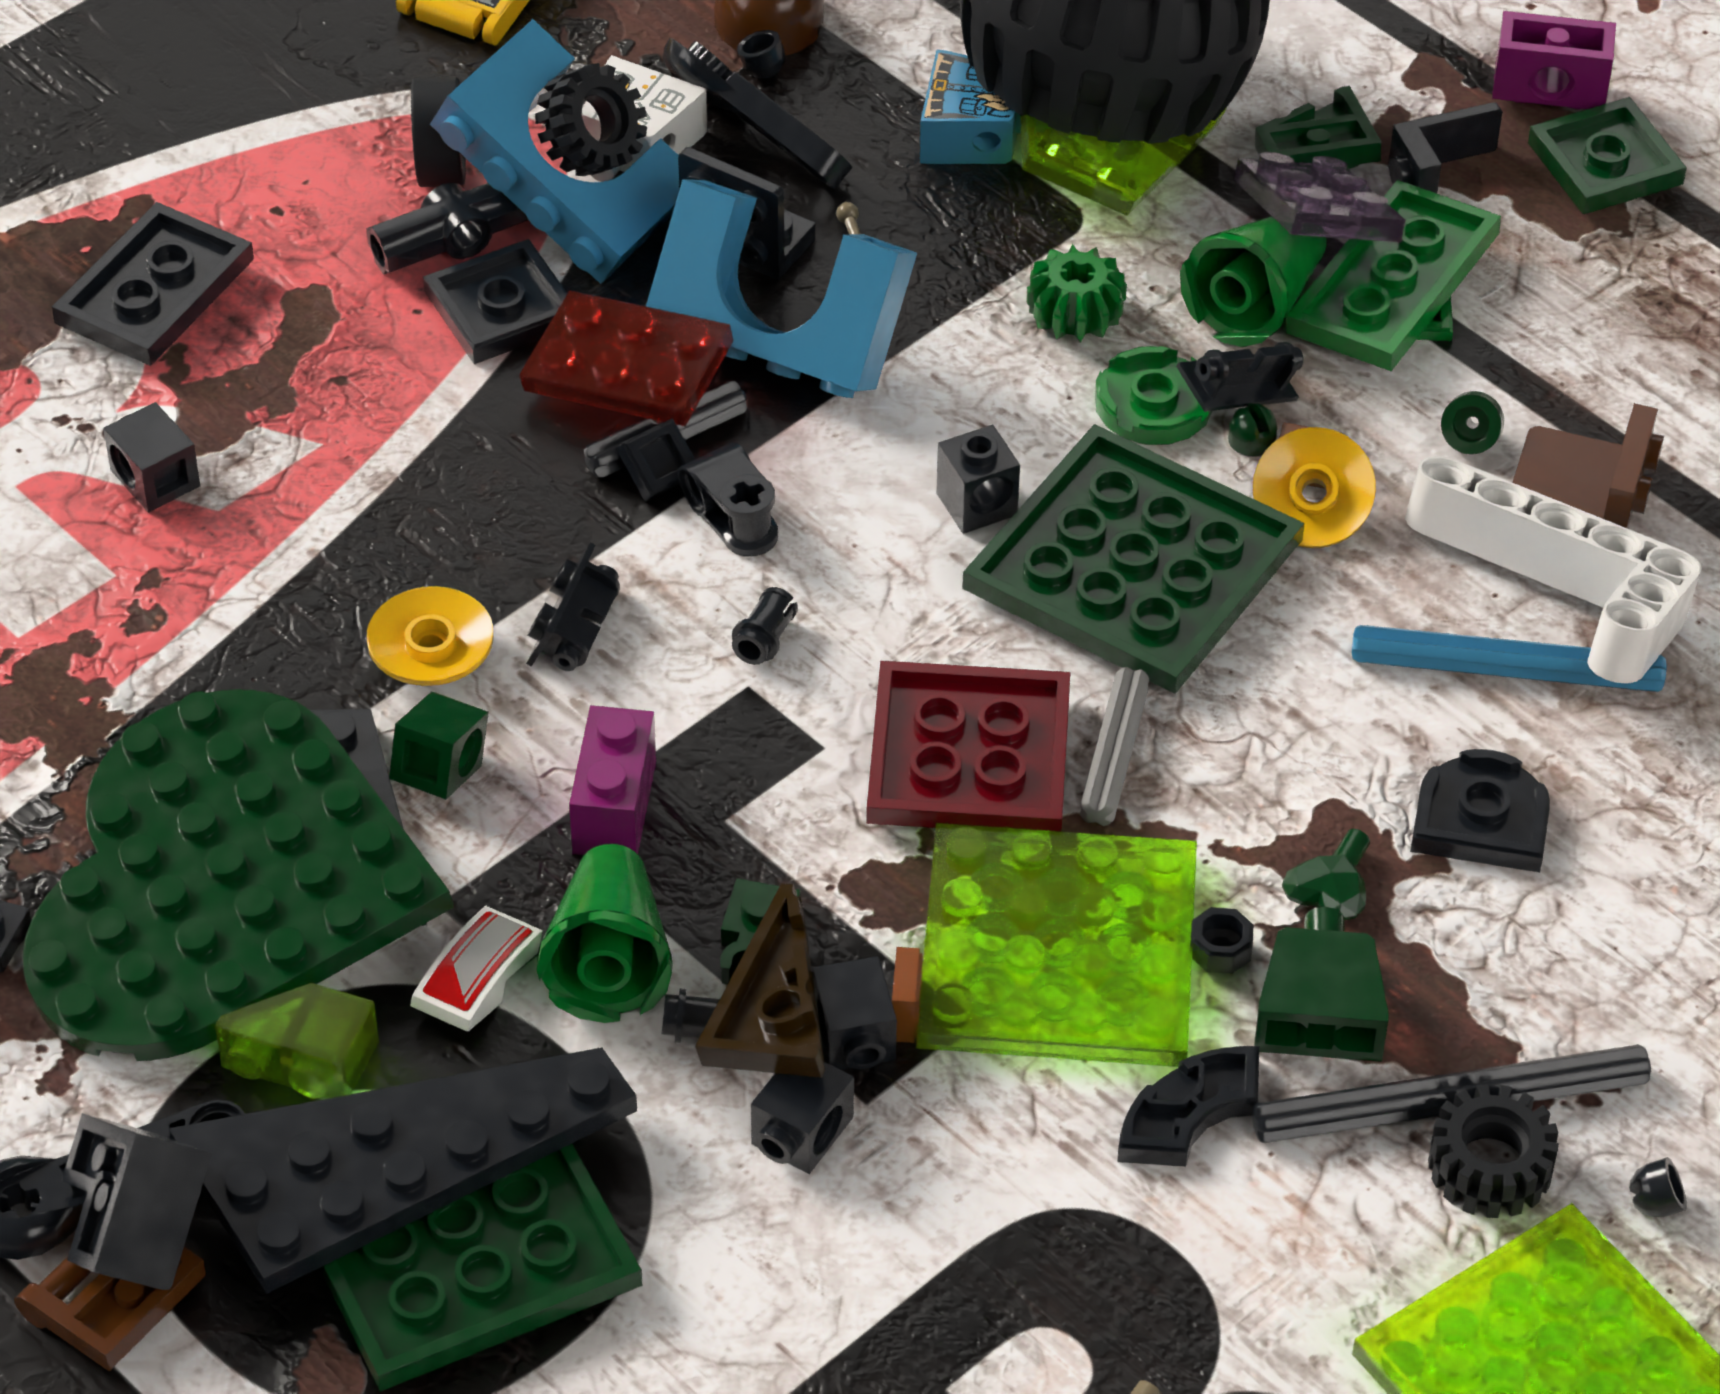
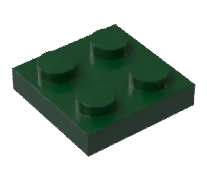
M1631 97L1530 126L1528 144L1583 215L1684 184L1687 167Z

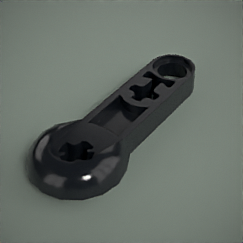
M668 39L663 50L665 67L674 78L706 88L707 105L733 111L832 189H835L851 171L852 165L832 146L736 71L732 72L720 59L700 43L694 41L687 49L676 40Z
M213 1100L146 1124L138 1129L170 1138L168 1128L243 1115L245 1112L240 1106L230 1101ZM69 1154L57 1159L21 1155L0 1160V1258L20 1260L42 1255L61 1244L76 1230L88 1191L61 1181ZM24 1203L28 1210H32V1213L19 1217L11 1208L17 1204Z

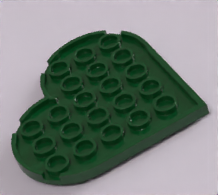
M242 689L220 690L208 693L199 691L191 693L182 700L163 707L140 722L129 726L100 762L89 786L86 800L87 829L96 854L78 866L66 871L38 907L25 938L23 949L24 976L29 992L43 1020L52 1031L73 1047L98 1057L101 1050L115 1053H133L136 1061L170 1058L199 1049L222 1038L454 908V904L448 888L329 728L317 715L296 701L270 692Z

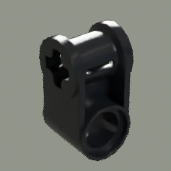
M732 442L679 467L678 480L688 504L698 516H702L729 550L741 556H758L765 554L775 546L778 541V526L770 512L775 504V489L772 483L754 466L747 453L738 443Z

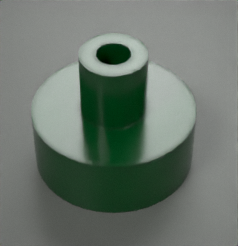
M1469 391L1455 397L1445 408L1441 418V430L1446 442L1453 449L1464 454H1479L1490 449L1499 439L1504 428V415L1498 402L1490 395L1479 391ZM1471 417L1477 418L1479 423H1474Z

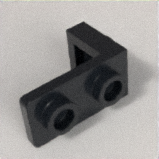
M1492 102L1393 124L1388 161L1392 184L1399 180L1438 193L1441 163L1495 151L1498 146L1503 113L1498 103Z

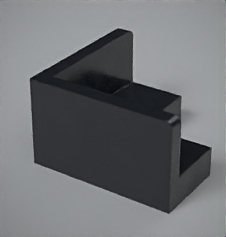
M82 1113L61 1180L88 1191L67 1261L94 1273L162 1290L170 1289L175 1278L212 1153L153 1132Z

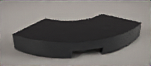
M1259 1046L1225 1047L1191 1056L1180 1061L1177 1069L1162 1077L1154 1085H1147L1139 1093L1124 1119L1119 1139L1117 1162L1186 1167L1192 1145L1207 1128L1229 1118L1253 1116V1108L1258 1103Z

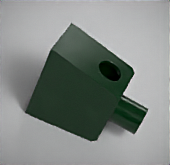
M1330 907L1314 908L1305 915L1304 928L1285 927L1278 931L1258 1006L1254 1046H1259V1052L1382 1062L1389 1012L1375 939L1367 933L1344 932L1345 918L1340 911Z

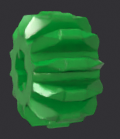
M1072 244L1068 253L1064 254L1050 249L1045 260L1034 262L1033 270L1030 273V286H1027L1026 303L1029 305V313L1033 314L1036 319L1037 329L1052 328L1056 340L1069 334L1075 335L1081 343L1085 334L1088 333L1103 338L1109 326L1119 325L1120 317L1123 314L1124 301L1127 294L1125 274L1119 272L1116 258H1101L1097 247L1088 252H1079Z

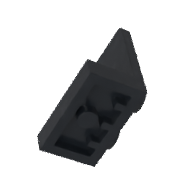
M686 147L678 155L679 190L683 179L706 180L757 198L740 254L739 264L779 281L815 241V222L784 210V190L781 186L690 147Z

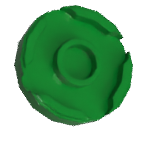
M1141 346L1118 353L1109 360V367L1102 373L1100 371L1096 379V412L1105 426L1119 436L1141 444L1170 445L1189 439L1206 426L1213 411H1203L1176 366L1179 362H1187V360L1177 357L1178 350L1164 346Z

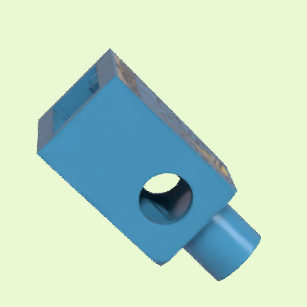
M936 50L920 120V163L1006 164L1013 160L1018 133L1050 137L1052 128L1048 127L1047 123L1027 114L1024 116L1008 108L1005 105V101L994 92H987L978 82L975 68L970 66L967 55L946 50Z

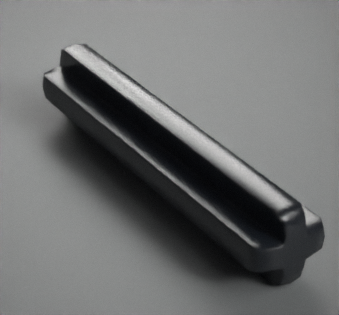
M727 381L588 444L584 448L585 464L595 478H604L626 468L616 450L622 442L672 418L684 440H687L745 413L747 410L746 394L736 381Z

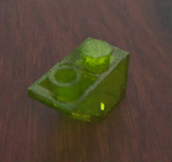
M309 983L220 1016L215 1025L222 1067L231 1069L234 1073L246 1079L256 1080L261 1078L291 1087L300 1094L310 1098H334L352 1094L379 1043L374 1001L314 983Z

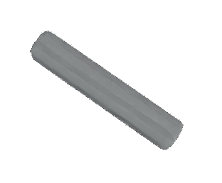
M1123 667L1115 674L1081 800L1082 808L1080 815L1087 823L1097 822L1102 826H1106L1115 819L1149 690V677L1143 670L1133 671L1128 667Z

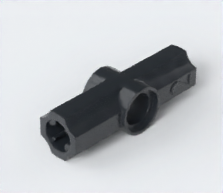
M446 183L434 188L424 198L421 208L366 228L368 245L376 265L383 274H387L443 252H447L455 259L471 258L488 245L492 234L528 221V218L504 193L494 189L489 183L467 191L460 184Z

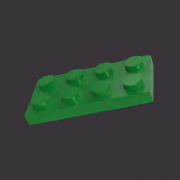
M1396 180L1291 309L1286 317V333L1392 371L1500 234L1501 215Z

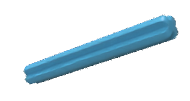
M1369 625L1356 626L1353 633L1351 651L1352 659L1361 663L1659 692L1663 689L1667 673L1666 658L1660 654L1645 675L1637 682L1628 684L1615 683L1596 675L1589 668L1587 661L1591 651L1590 647Z

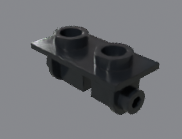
M1280 342L1272 347L1259 348L1255 354L1250 349L1227 352L1217 349L1209 350L1198 360L1179 362L1176 367L1203 411L1207 412L1248 407L1249 404L1253 403L1266 405L1297 401L1299 396L1291 385L1290 380L1296 371L1302 368L1304 358L1302 351L1298 347H1294L1289 342Z
M590 542L577 563L566 559L555 577L549 591L559 597L554 607L546 602L544 603L527 636L537 641L526 663L532 667L541 652L552 657L554 665L564 671H573L576 667L582 666L586 662L589 651L601 627L580 615L582 614L601 625L620 591L619 575L615 569L607 565L596 566L588 561L596 546Z

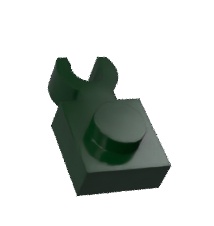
M736 879L721 927V945L727 946L720 957L722 984L728 985L780 886ZM795 889L797 896H801V890Z

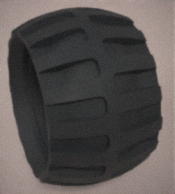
M960 0V18L970 66L975 68L978 82L987 92H994L1004 100L1008 108L1022 116L1027 114L1047 123L1050 128L1068 134L1075 132L1097 137L1100 141L1115 143L1127 140L1145 141L1147 144L1167 142L1169 138L1180 135L1188 137L1203 131L1211 120L1215 121L1228 107L1242 87L1260 49L1267 24L1270 0Z

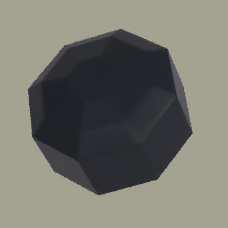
M1210 907L1192 920L1189 956L1206 972L1233 974L1251 961L1254 924L1237 909Z

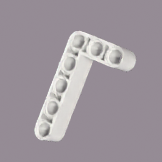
M1433 456L1427 457L1419 463L1405 515L1406 522L1412 529L1603 607L1587 661L1589 668L1596 675L1615 683L1628 684L1637 682L1645 675L1658 656L1684 626L1702 569L1700 562L1692 555L1460 461L1447 457Z

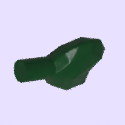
M1350 829L1332 856H1318L1302 862L1287 871L1282 883L1287 899L1305 906L1334 908L1343 914L1345 920L1357 918L1365 909L1366 888L1364 879L1356 869V866L1370 845L1369 837L1361 830Z

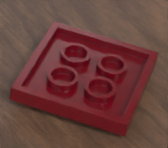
M880 661L866 824L1061 836L1071 672Z

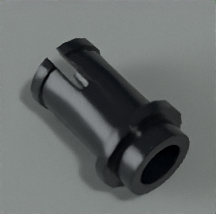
M778 587L765 589L748 619H743L736 624L732 630V648L737 657L742 661L758 665L773 659L777 654L780 645L779 637L798 612L797 602L791 603L787 610L783 612L794 598L789 592Z
M679 988V995L665 994L662 1034L674 1035V1042L681 1043L682 1036L700 1038L720 999L686 996V989Z

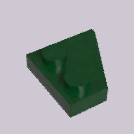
M1343 86L1334 90L1333 103L1315 111L1314 105L1306 103L1292 110L1286 117L1275 118L1255 128V149L1270 177H1297L1310 171L1331 168L1352 169L1360 164L1381 161L1382 142L1350 86Z

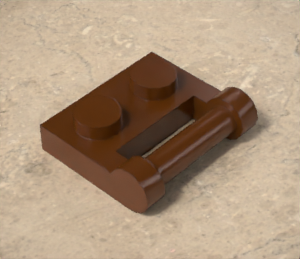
M184 1247L172 1287L168 1290L99 1274L69 1304H66L63 1300L92 1272L67 1261L66 1258L39 1285L30 1283L14 1298V1303L22 1316L32 1325L41 1329L46 1327L110 1371L206 1276L204 1261Z

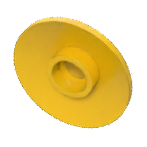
M1301 428L1281 436L1263 453L1253 476L1254 500L1305 523L1303 540L1298 545L1303 548H1324L1348 539L1365 523L1375 500V474L1366 453L1348 436L1328 428ZM1311 483L1322 485L1326 490L1325 497L1319 502L1306 500L1302 492L1307 485Z
M438 586L415 588L395 595L377 609L367 628V647L376 666L385 674L398 681L420 686L447 684L469 675L486 660L491 651L494 638L491 617L479 601L462 591Z

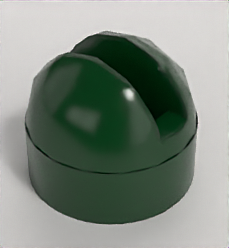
M1259 403L1249 404L1248 407L1237 409L1229 423L1228 441L1230 446L1236 452L1245 456H1262L1277 438L1278 427L1274 413ZM1258 428H1261L1263 432L1259 433Z

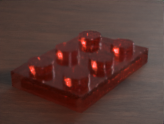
M569 290L519 376L523 390L526 392L662 422L673 418L676 425L686 426L734 339L730 324Z

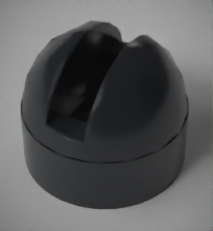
M761 30L745 37L737 47L741 62L751 76L760 79L772 78L778 74L785 63V49L776 31Z
M1666 1157L1647 1163L1636 1170L1629 1182L1630 1192L1636 1194L1632 1202L1638 1211L1651 1217H1666L1687 1209L1683 1184L1670 1158Z

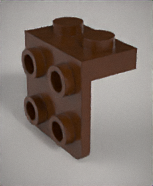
M1634 403L1622 445L1542 426L1530 428L1512 483L1628 529L1632 513L1644 514L1653 478L1643 476L1644 470L1656 472L1664 436L1653 433L1658 409Z

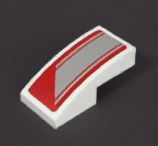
M484 906L460 929L434 961L412 994L410 1006L469 1032L502 1003L506 980L538 953L543 930L488 906Z

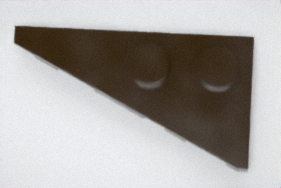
M781 883L697 1041L695 1048L702 1066L822 1078L825 1072L804 908L801 896H797L794 884Z

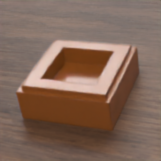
M896 947L892 1005L897 1019L896 1042L915 1043V1038H918L923 976V953H920V948Z

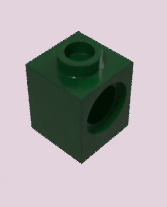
M431 691L395 723L389 779L445 800L449 798L482 766L489 712Z

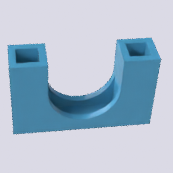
M532 19L447 96L430 125L440 134L443 141L450 148L460 152L474 165L494 189L504 193L519 207L533 226L544 231L564 249L577 267L587 271L601 284L672 216L679 193L678 154L660 138L624 173L614 179L603 182L577 180L566 176L552 167L541 156L532 141L528 127V114L538 105L539 95L547 92L544 86L549 81L557 79V76L565 74L575 58Z
M683 179L643 317L662 323L660 332L667 336L694 342L697 335L714 341L712 350L718 354L738 360H747L748 354L768 360L765 369L777 375L800 379L802 372L821 379L819 388L834 395L853 398L855 391L876 390L917 252L864 234L843 235L828 289L821 306L805 324L792 331H780L766 325L751 312L743 299L739 287V258L757 198L706 180Z

